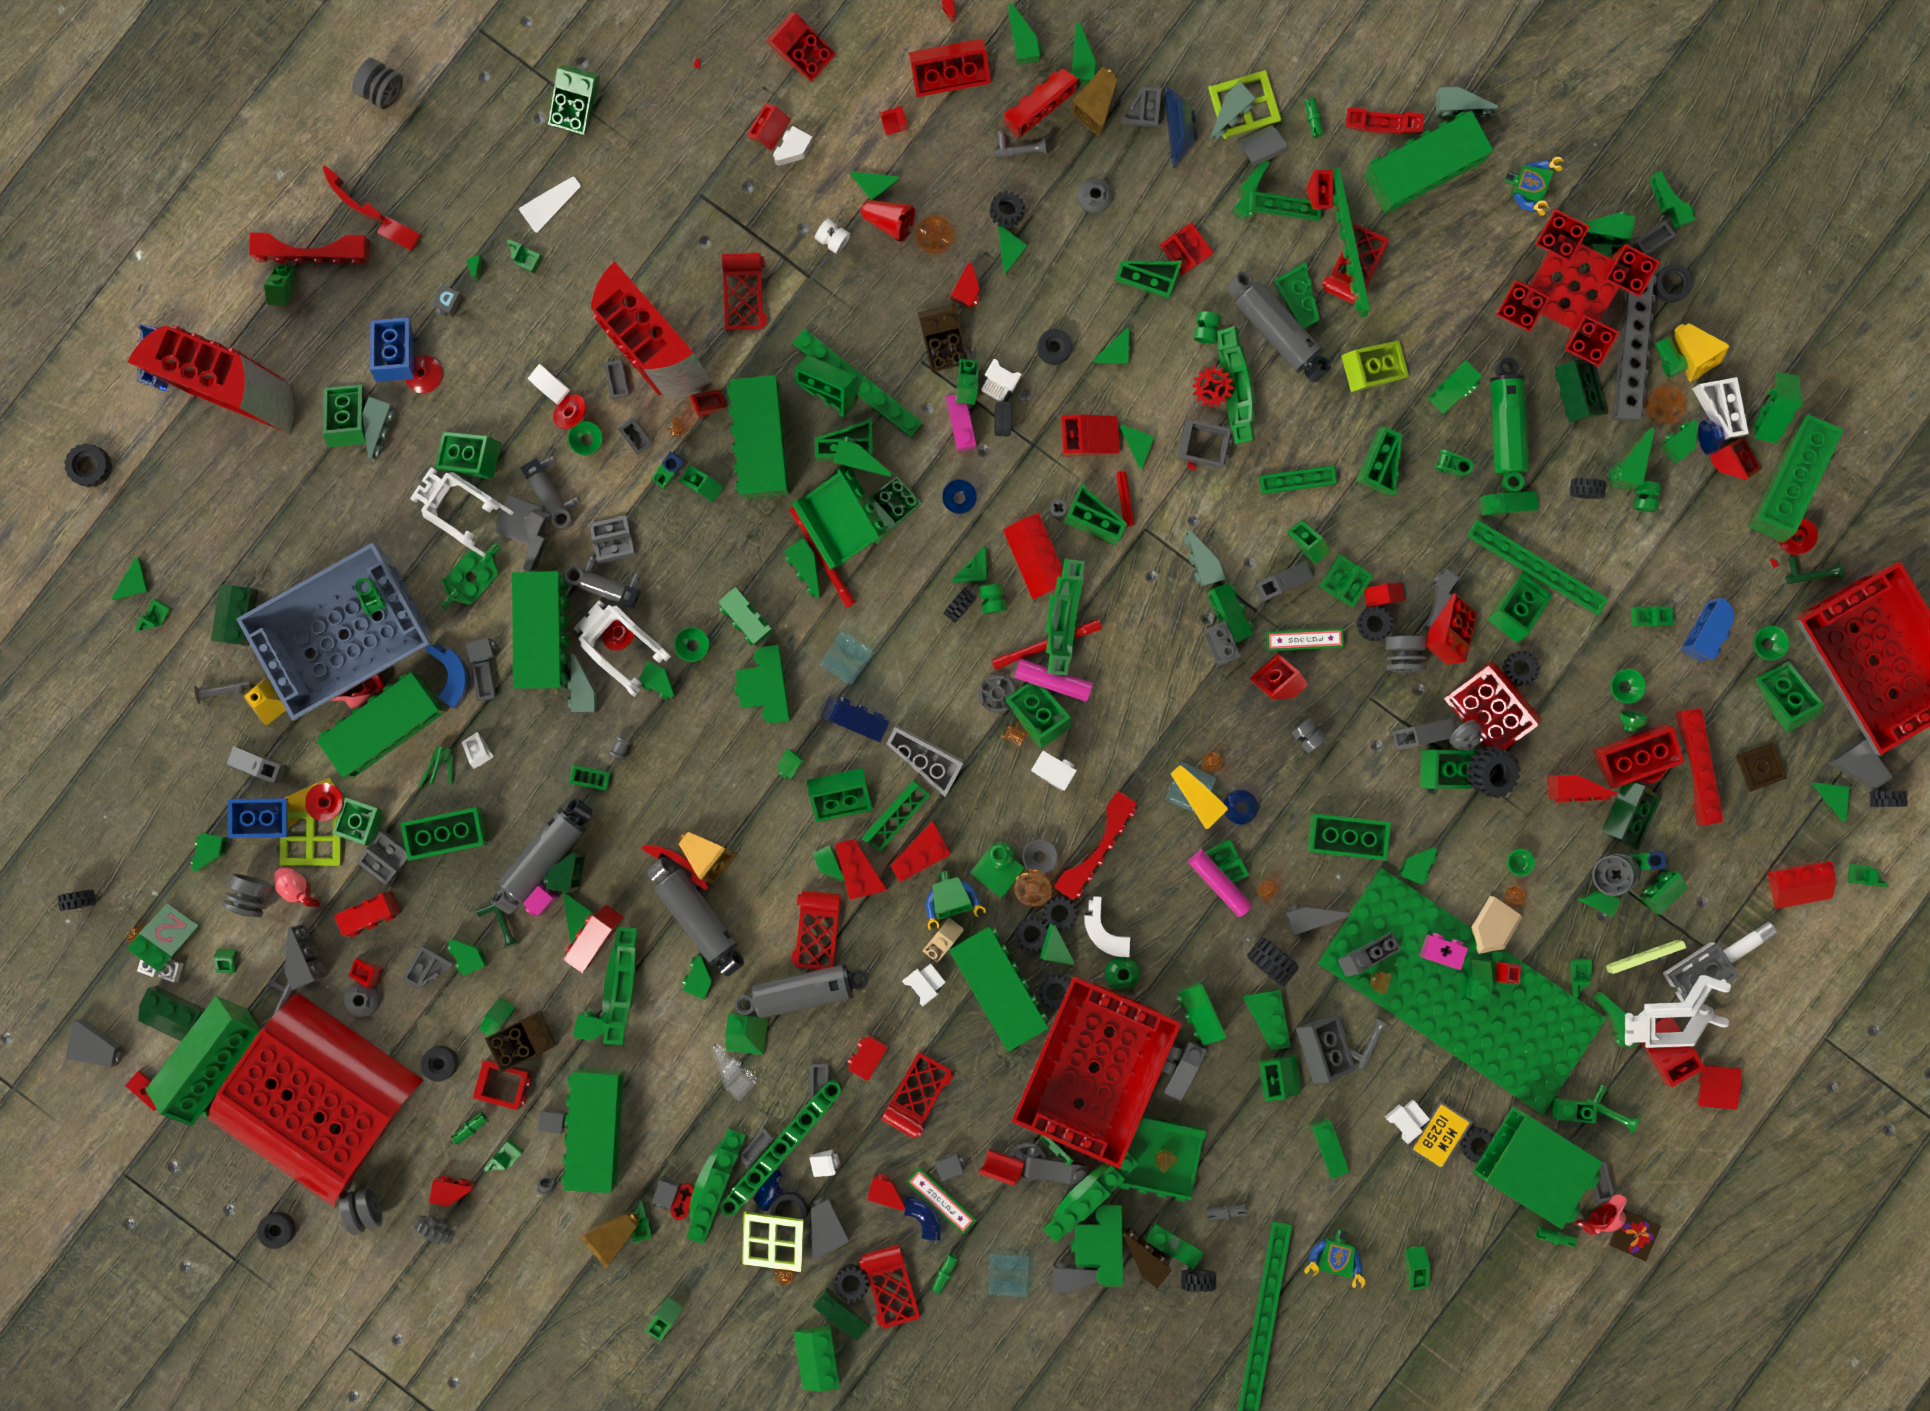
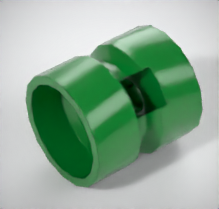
M1198 312L1196 318L1198 327L1194 329L1193 340L1204 344H1217V329L1220 328L1222 316L1212 312Z
M1643 481L1642 486L1635 488L1637 497L1634 498L1633 509L1642 512H1658L1660 501L1657 497L1661 495L1662 484Z
M1003 583L979 587L980 598L984 600L981 603L983 614L1007 611L1006 600L1002 598L1005 594Z

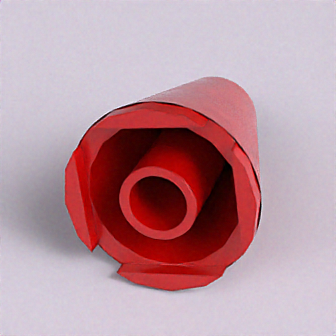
M868 200L862 205L861 214L863 219L897 241L904 242L910 235V232H908L909 226L913 227L916 209L911 204Z

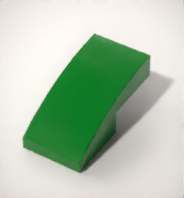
M1631 607V627L1674 626L1673 607Z

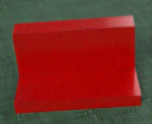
M766 103L746 136L751 140L760 142L768 150L772 151L791 118L777 106Z
M989 1149L984 1166L979 1169L978 1173L1015 1186L1022 1178L1026 1162Z

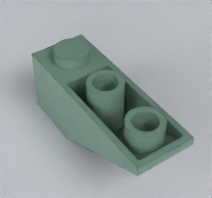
M1241 82L1226 94L1210 137L1211 142L1215 138L1219 140L1226 133L1225 129L1227 127L1236 125L1243 113L1248 114L1254 108L1253 104L1256 98Z
M1440 87L1436 92V116H1442L1443 118H1451L1462 112L1466 114L1470 111L1474 115L1489 117L1498 109V105L1460 87Z
M368 397L362 417L368 457L376 461L377 457H380L382 454V443L388 437V426L390 421H393L396 411L395 407L391 404Z
M1187 530L1185 532L1186 536H1183L1186 547H1189L1191 551L1189 560L1191 565H1195L1196 572L1194 573L1196 583H1200V587L1224 581L1225 578L1220 561L1191 530Z
M571 654V659H568V670H571V678H568V689H571V697H568V708H571V712L574 713L597 712V692L578 656Z

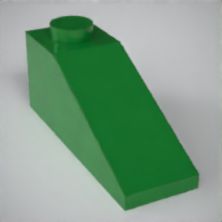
M1009 3L1008 13L1017 65L1039 62L1040 55H1043L1042 44H1038L1034 32L1015 6Z
M1076 22L1071 74L1078 79L1077 85L1086 86L1099 72V68H1095L1096 61L1080 22Z
M1536 491L1490 494L1479 498L1481 517L1539 510Z
M787 749L776 768L779 769L778 774L785 780L788 778L793 780L807 761L793 750Z
M1325 1118L1310 1124L1309 1126L1331 1180L1349 1173L1331 1121Z

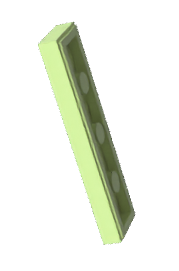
M1675 940L1607 964L1606 968L1609 973L1614 974L1685 949L1686 946L1684 941Z

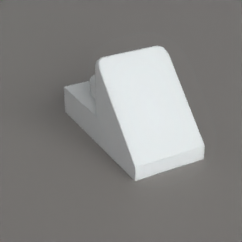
M478 732L462 742L468 761L474 769L493 758L492 752Z

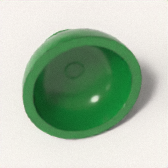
M1620 712V720L1624 724L1623 729L1630 732H1639V728L1643 727L1648 721L1646 715L1638 712Z
M1006 842L995 843L989 849L988 860L996 869H1007L1015 861V850Z
M1516 849L1508 855L1506 864L1512 874L1523 877L1533 871L1535 860L1528 850Z

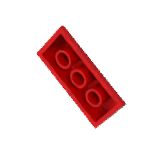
M983 38L908 52L916 97L991 84L987 52Z
M1063 68L1059 72L1054 71L1048 77L1049 80L1047 82L1038 84L1030 96L1025 95L1019 101V105L1015 108L1010 107L1004 113V123L1017 139L1021 138L1076 92L1078 79Z
M1039 512L1003 529L1032 600L1055 591L1057 577H1062L1063 569Z
M1667 724L1593 750L1598 767L1611 789L1685 763L1674 727Z

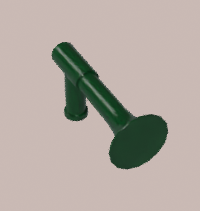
M1797 557L1788 559L1792 575L1785 577L1787 585L1832 576L1838 577L1841 581L1844 578L1843 567L1840 561L1837 562L1836 566L1827 570L1799 574Z
M493 904L476 909L478 917L495 911L505 939L502 950L521 943L513 938L502 910Z

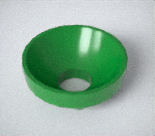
M581 421L570 429L568 443L570 448L578 455L590 456L600 450L603 443V435L596 424L589 421ZM585 435L592 436L593 442L591 445H583L582 438Z
M1765 626L1756 632L1752 645L1755 653L1760 658L1773 661L1782 658L1789 648V638L1780 627ZM1765 638L1770 639L1772 642V646L1768 650L1762 646V641Z
M688 627L677 634L674 641V649L682 660L697 662L707 654L709 640L702 630ZM690 640L698 642L699 647L696 651L688 649V642Z
M1623 669L1614 674L1609 687L1612 696L1617 701L1630 704L1637 702L1643 697L1646 683L1644 677L1638 671ZM1622 681L1629 683L1630 689L1626 693L1622 692L1619 688Z
M1118 956L1107 964L1105 978L1113 989L1128 991L1138 983L1140 969L1133 959ZM1119 970H1128L1129 977L1126 980H1120L1118 978Z

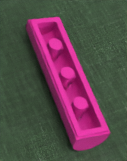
M1023 659L1019 660L1014 678L1087 702L1092 689V682L1068 674L1047 673V667Z
M1202 849L1187 861L1238 917L1243 916L1250 910L1252 903Z

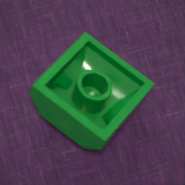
M345 797L333 834L369 846L376 838L383 817L382 811L377 807Z

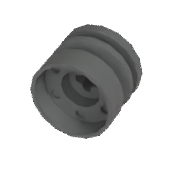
M368 58L358 69L353 80L352 89L358 96L365 100L370 99L372 104L377 105L382 110H386L398 97L403 84V76L392 68H386L380 61Z
M1385 637V650L1394 652V656L1385 658V661H1394L1392 665H1385V670L1396 673H1416L1427 670V665L1418 664V661L1427 660V657L1418 655L1419 651L1426 650V637Z
M1618 853L1603 857L1597 861L1593 868L1592 878L1599 891L1606 895L1617 896L1633 890L1640 881L1641 872L1639 865L1632 857L1627 854ZM1621 870L1620 875H1621L1622 877H1618V878H1617V877H1616V875H1617V872H1616V871Z
M232 874L228 887L235 890L236 893H226L225 897L229 900H224L222 907L238 915L262 917L264 912L258 908H265L266 904L258 899L269 898L272 884L254 877Z

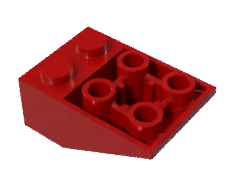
M796 12L789 13L765 41L780 57L810 82L818 76L836 55Z
M1061 415L1062 457L1120 454L1118 416Z
M1454 593L1430 627L1425 646L1446 665L1466 662L1477 619V612L1459 595Z
M1579 775L1547 776L1548 799H1555V803L1572 802V798H1574V801L1579 802L1591 801V797H1593V800H1611V796H1617L1616 792Z
M1665 1017L1655 1023V1033L1682 1032L1672 1017ZM1641 1042L1662 1081L1667 1086L1674 1087L1706 1069L1693 1046L1646 1048L1645 1042Z

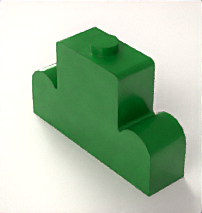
M773 645L758 648L754 653V660L759 667L736 671L737 684L734 685L735 695L739 696L740 707L748 709L765 706L762 711V717L766 722L770 724L790 722L780 646Z
M1103 1205L1096 1211L1095 1219L1098 1225L1075 1226V1240H1071V1252H1075L1076 1267H1099L1096 1273V1280L1102 1287H1123L1122 1205Z

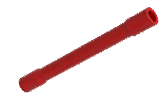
M791 507L789 509L790 514L802 530L838 591V595L846 609L856 604V601L849 589L844 585L836 569H829L794 507Z
M1099 619L1075 628L1074 639L1102 630ZM1048 639L991 659L994 669H1000L1015 661L1046 650Z

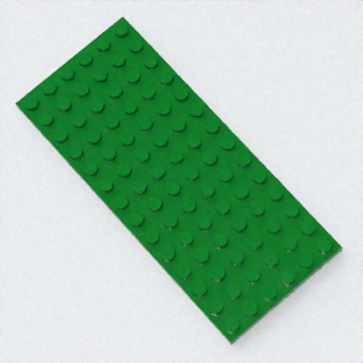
M1380 867L1350 911L1349 917H1346L1317 961V964L1543 1115L1607 1018L1577 998H1574V996L1504 949L1478 954L1475 935H1473L1471 927ZM1390 932L1393 933L1401 950L1360 974L1345 976L1337 959ZM1433 933L1445 936V941L1451 942L1454 939L1463 942L1462 946L1468 949L1461 970L1420 957L1426 936H1433ZM1446 947L1441 948V952L1447 953L1448 949ZM1470 959L1491 962L1493 985L1490 1002L1466 998ZM1497 963L1520 964L1519 984L1496 982Z

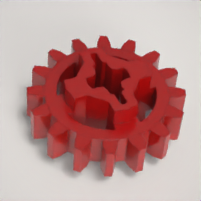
M1213 366L1210 371L1208 367H1205V373L1199 371L1200 377H1194L1197 384H1193L1192 387L1196 388L1197 391L1193 392V395H1199L1197 401L1203 400V406L1210 403V408H1213L1214 404L1221 407V401L1227 403L1226 397H1232L1229 390L1234 389L1233 386H1230L1233 379H1227L1229 376L1228 372L1222 374L1223 368L1217 371L1216 366ZM1213 374L1221 376L1223 380L1218 381L1214 379ZM1206 377L1207 381L1205 385L1201 387V383L1203 379ZM1212 382L1215 385L1218 384V387L1215 388V392H1213L1212 390H1207L1209 387H1211ZM1226 387L1224 394L1220 397L1222 388ZM1210 394L1213 400L1206 399L1203 395Z

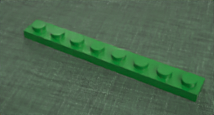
M1340 167L1332 168L1333 205H1336L1337 210L1335 211V219L1340 224L1339 238L1344 243L1342 248L1343 257L1347 258L1346 271L1352 280L1350 282V290L1356 299L1354 300V309L1356 312L1358 311L1359 318L1367 317L1370 307Z
M803 329L792 344L806 356L808 355L855 375L856 395L910 438L923 425L922 421L806 329Z
M1478 519L1475 520L1466 535L1467 538L1596 616H1599L1608 601V598Z

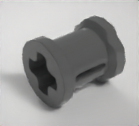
M1061 499L1054 500L1050 505L1051 516L1054 518L1065 516L1067 511L1066 503ZM1054 506H1062V513L1060 511L1054 512Z
M616 736V743L613 750L609 752V755L625 760V753L632 742Z

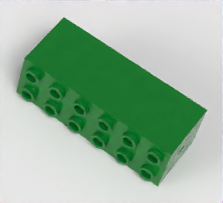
M1472 111L1466 114L1462 112L1454 117L1455 120L1451 122L1445 121L1437 126L1438 129L1434 131L1430 129L1421 134V138L1416 141L1413 138L1404 143V147L1399 150L1396 147L1390 150L1387 156L1382 159L1379 156L1370 162L1371 164L1367 167L1363 176L1385 215L1473 169L1488 159L1494 150Z
M776 375L730 379V385H727V395L732 404L728 405L729 415L733 419V423L730 424L731 435L735 438V442L732 443V450L735 457H737V461L734 462V471L739 477V480L736 481V491L743 499L789 495L780 389Z
M1808 414L1794 426L1751 517L1748 528L1782 543L1796 534L1844 431L1843 429Z
M559 571L512 572L514 689H567L570 676L567 673L566 667L568 666L569 654H566V647L569 646V636L566 635V627H569V618L566 616V608L569 607L568 597H565V589H568V583L565 580L564 574Z
M404 673L399 677L400 681L393 685L391 683L383 689L384 692L379 696H372L367 700L368 703L365 706H359L352 710L351 716L338 720L335 723L337 726L331 730L328 728L320 733V738L316 741L342 778H355L447 712L421 674Z
M987 925L951 946L949 951L1004 1047L1009 1052L1047 1030V1023L1049 1021L1043 1010L1039 1012L1037 1008L1039 1003L1034 994L1030 995L1027 990L1030 988L1025 978H1020L1017 974L1020 972L1014 960L1010 962L1008 958L1010 952L1006 945L999 943L1000 935L996 928H991L990 925Z
M219 996L214 997L146 1088V1092L160 1115L189 1126L195 1124L261 1031L246 1008Z
M577 1068L568 1076L567 1086L570 1087V1095H567L566 1106L569 1107V1114H566L565 1126H568V1133L564 1136V1146H567V1149L563 1155V1165L566 1166L565 1173L562 1174L561 1178L564 1191L612 1193L617 1187L624 1070Z

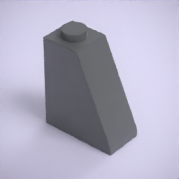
M1452 718L1392 731L1396 749L1410 748L1450 739L1455 731V726Z
M1866 739L1857 740L1827 762L1833 768L1868 788L1882 789L1893 778Z
M77 1019L73 1020L65 1059L113 1067L117 1066L122 1060V1046L87 1020Z
M823 1196L816 1199L811 1208L812 1252L814 1260L850 1241V1237L831 1198L825 1199Z

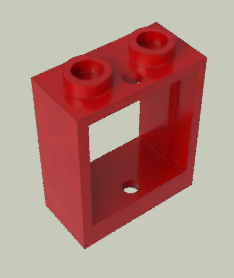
M488 1058L483 1060L473 1099L514 1110H519L522 1106H525L527 1101V1095H525L526 1088L530 1087L533 1076H530L531 1070L515 1066L505 1071L522 1076L515 1102L485 1094L492 1068L499 1070V1067L495 1060Z

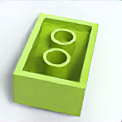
M1400 341L1356 349L1341 355L1351 392L1409 377Z

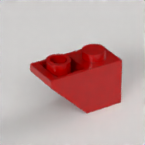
M440 1175V1177L433 1180L429 1203L448 1207L473 1190L475 1184L470 1183L468 1179L460 1178L458 1181L451 1179V1176Z

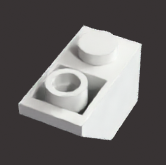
M792 126L790 131L787 130L782 139L784 142L781 147L778 146L774 152L775 164L781 166L805 159L814 143L813 137Z
M833 1149L810 1155L814 1177L836 1174L840 1160L838 1154H834Z

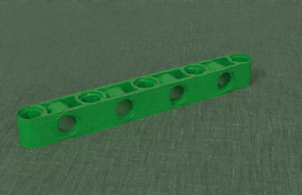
M835 1079L829 1080L818 1090L814 1097L809 1100L753 1166L736 1183L721 1204L720 1209L723 1215L728 1217L735 1215L828 1111L841 1093L842 1086L839 1081ZM835 1085L838 1088V1092L831 1094L828 1092L827 1087ZM804 1114H809L812 1117L810 1123H805L802 1120ZM783 1143L787 1149L785 1152H780L777 1150L776 1145ZM756 1172L760 1175L761 1179L754 1181L751 1178V1174ZM732 1202L735 1205V1209L728 1210L725 1203Z

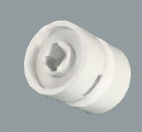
M827 218L819 227L815 240L823 245L828 244V249L838 254L848 242L851 234L843 228L838 229L837 224Z

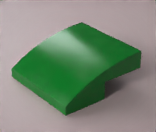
M1338 554L1318 587L1354 608L1373 575L1361 566L1355 565L1344 556Z
M1230 839L1205 851L1233 884L1249 876Z
M988 849L970 874L1003 899L1026 868L1015 860L1012 866L1007 869H996L988 860Z

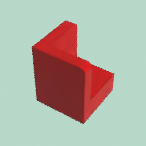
M902 106L880 112L881 121L887 136L908 130Z

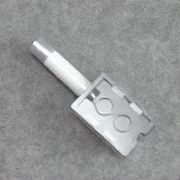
M1767 922L1725 950H1722L1718 943L1710 942L1663 972V975L1670 986L1678 989L1675 993L1679 1000L1684 1002L1698 978L1702 975L1726 983H1730L1740 977L1732 963L1775 936L1777 930L1770 922ZM1712 988L1707 997L1717 992L1718 990Z

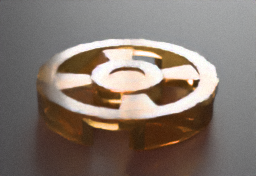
M929 216L917 225L915 239L922 251L928 254H940L950 247L953 240V230L944 218ZM926 223L929 227L928 230L922 228V226ZM942 223L947 228L941 231L938 227ZM941 239L947 242L943 248L938 243ZM928 240V246L924 247L921 243Z
M1671 386L1659 387L1652 391L1646 402V410L1650 418L1663 425L1672 424L1679 420L1684 414L1686 407L1685 398L1682 393ZM1672 391L1676 393V397L1673 400L1670 398ZM1656 395L1659 401L1653 400V397ZM1673 408L1680 410L1676 417L1670 412ZM1659 411L1663 413V415L1661 418H1659L1655 415V413Z
M1027 870L1024 874L1017 876L1014 883V893L1023 904L1028 906L1043 905L1052 894V882L1046 878L1047 875L1043 872ZM1031 876L1032 879L1028 882L1024 879L1025 877ZM1025 888L1026 893L1021 896L1018 889ZM1038 895L1041 898V901L1036 899L1035 896Z

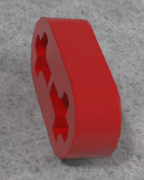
M683 1183L677 1190L670 1211L671 1216L676 1220L684 1219L689 1213L694 1186L691 1183ZM687 1187L689 1188V1192L691 1193V1195L688 1194V1196L684 1200L682 1199L684 1192H682L681 1190H685V1188ZM683 1203L684 1205L682 1210L685 1211V1213L677 1215V1210H675V1208H678L680 1204Z

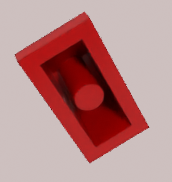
M968 262L950 297L951 300L971 310L973 305L977 306L981 296L979 295L980 289L973 265Z
M883 1173L874 1174L867 1200L904 1211L905 1202L893 1180L889 1179L890 1176Z

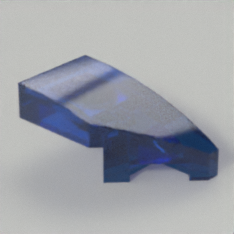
M775 1170L753 1198L762 1211H769L777 1193H782V1188L779 1187V1177L782 1176L780 1170Z

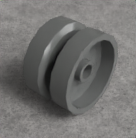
M367 1185L358 1188L356 1193L350 1191L340 1196L339 1209L341 1218L351 1235L355 1236L363 1233L366 1228L372 1230L382 1225L381 1205L371 1186Z

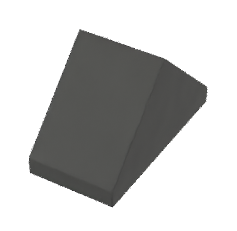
M630 417L617 427L637 455L653 445L633 417Z

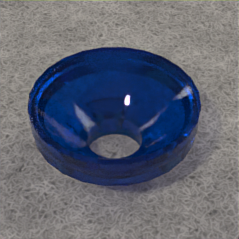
M1712 420L1700 422L1698 437L1701 449L1706 455L1714 454L1725 441L1723 428Z
M953 480L943 490V504L954 514L967 513L976 504V490L966 480ZM957 493H962L965 496V501L962 504L954 501V496Z
M1235 790L1229 793L1223 803L1228 808L1224 813L1225 816L1235 824L1251 822L1258 812V802L1255 796L1246 790ZM1240 801H1244L1248 806L1247 811L1244 813L1238 812L1236 808Z

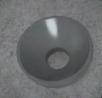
M1100 179L1086 181L1078 192V202L1081 208L1091 214L1104 212L1109 208L1112 201L1111 188L1105 181ZM1094 188L1101 191V196L1097 199L1092 198L1090 195V191Z
M1476 720L1467 721L1453 732L1449 743L1456 750H1472L1481 741L1482 728Z
M1037 839L1028 843L1022 855L1024 865L1034 874L1050 872L1055 867L1058 859L1056 848L1049 841ZM1043 851L1046 856L1043 862L1035 861V852Z
M356 983L346 991L344 1004L348 1012L353 1016L367 1017L378 1009L380 994L376 987L366 988L362 984ZM361 995L364 997V1004L362 1006H357L354 1003L355 996Z

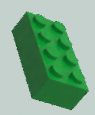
M481 807L400 823L408 861L489 845Z
M1310 813L1306 852L1387 861L1391 822Z

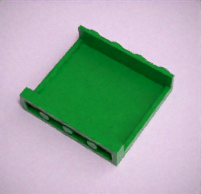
M849 466L837 470L838 473L804 498L792 503L829 569L841 566L888 533L884 522L879 518L874 505L869 501L864 488L859 484L856 474Z
M1142 1115L1128 1148V1151L1139 1162V1165L1125 1177V1180L1118 1187L1125 1190H1130V1187L1136 1188L1138 1192L1149 1194V1191L1157 1193L1156 1196L1168 1198L1169 1195L1181 1202L1192 1200L1193 1197L1191 1195L1206 1130Z

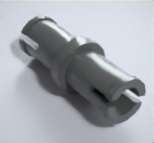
M1245 1204L1223 1205V1207L1206 1209L1208 1221L1219 1219L1227 1221L1229 1218L1247 1217Z

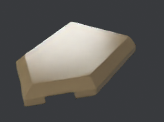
M1489 896L1471 927L1473 935H1475L1478 954L1505 949L1522 919L1519 913L1493 896Z

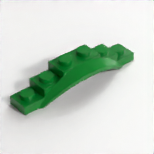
M1231 327L1217 331L1220 367L1224 369L1222 374L1228 372L1229 376L1227 379H1233L1230 386H1233L1234 389L1229 390L1232 397H1226L1228 401L1226 406L1235 444L1239 445L1256 440L1253 423L1256 422L1253 404H1256L1251 369L1246 364L1244 347L1240 346L1238 328Z
M1064 559L1062 577H1057L1055 595L1051 594L1045 629V633H1049L1046 653L1050 654L1047 670L1049 674H1068L1069 663L1072 658L1079 599L1084 580L1085 561Z
M617 927L616 940L613 943L603 989L602 1011L603 1028L605 1030L603 1044L624 1046L636 976L637 928Z
M728 1127L724 1139L707 1159L693 1190L690 1203L691 1225L686 1238L704 1245L746 1134Z
M1127 1151L1120 1169L1107 1163L1095 1169L1068 1193L1054 1212L1052 1219L1043 1227V1231L1057 1243L1111 1195V1192L1125 1180V1177L1139 1165V1162Z

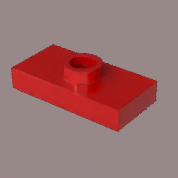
M139 1070L125 1087L155 1111L157 1108L146 1092V1088L152 1080Z

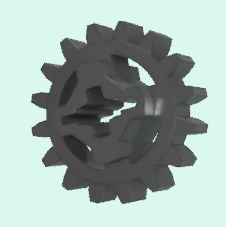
M418 1215L413 1223V1228L427 1241L440 1244V1242L450 1244L455 1236V1231L445 1223V1220L433 1217L432 1215H428V1217Z

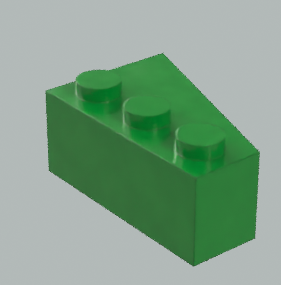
M1121 261L1114 282L1169 300L1182 261Z
M1465 360L1427 399L1444 414L1461 397L1464 399L1481 384L1478 380L1482 375Z
M1779 371L1775 375L1777 382L1774 389L1770 388L1768 394L1771 395L1766 405H1762L1754 423V438L1777 444L1780 437L1785 435L1787 425L1792 423L1796 410L1800 409L1803 404L1800 377Z
M872 418L815 438L816 461H834L839 440H844V437L856 439V444H860L873 455Z
M1387 427L1377 429L1356 482L1388 497L1397 495L1396 484L1397 477L1399 476L1398 461L1401 453L1402 434Z

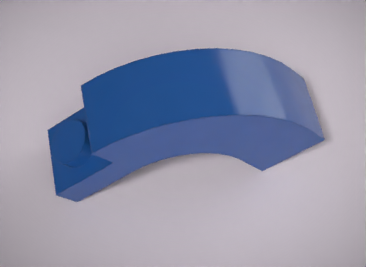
M436 643L435 646L430 644L425 648V651L441 661L448 672L447 684L438 698L452 708L458 709L464 701L469 688L467 666L455 650L449 648L444 653L446 649Z

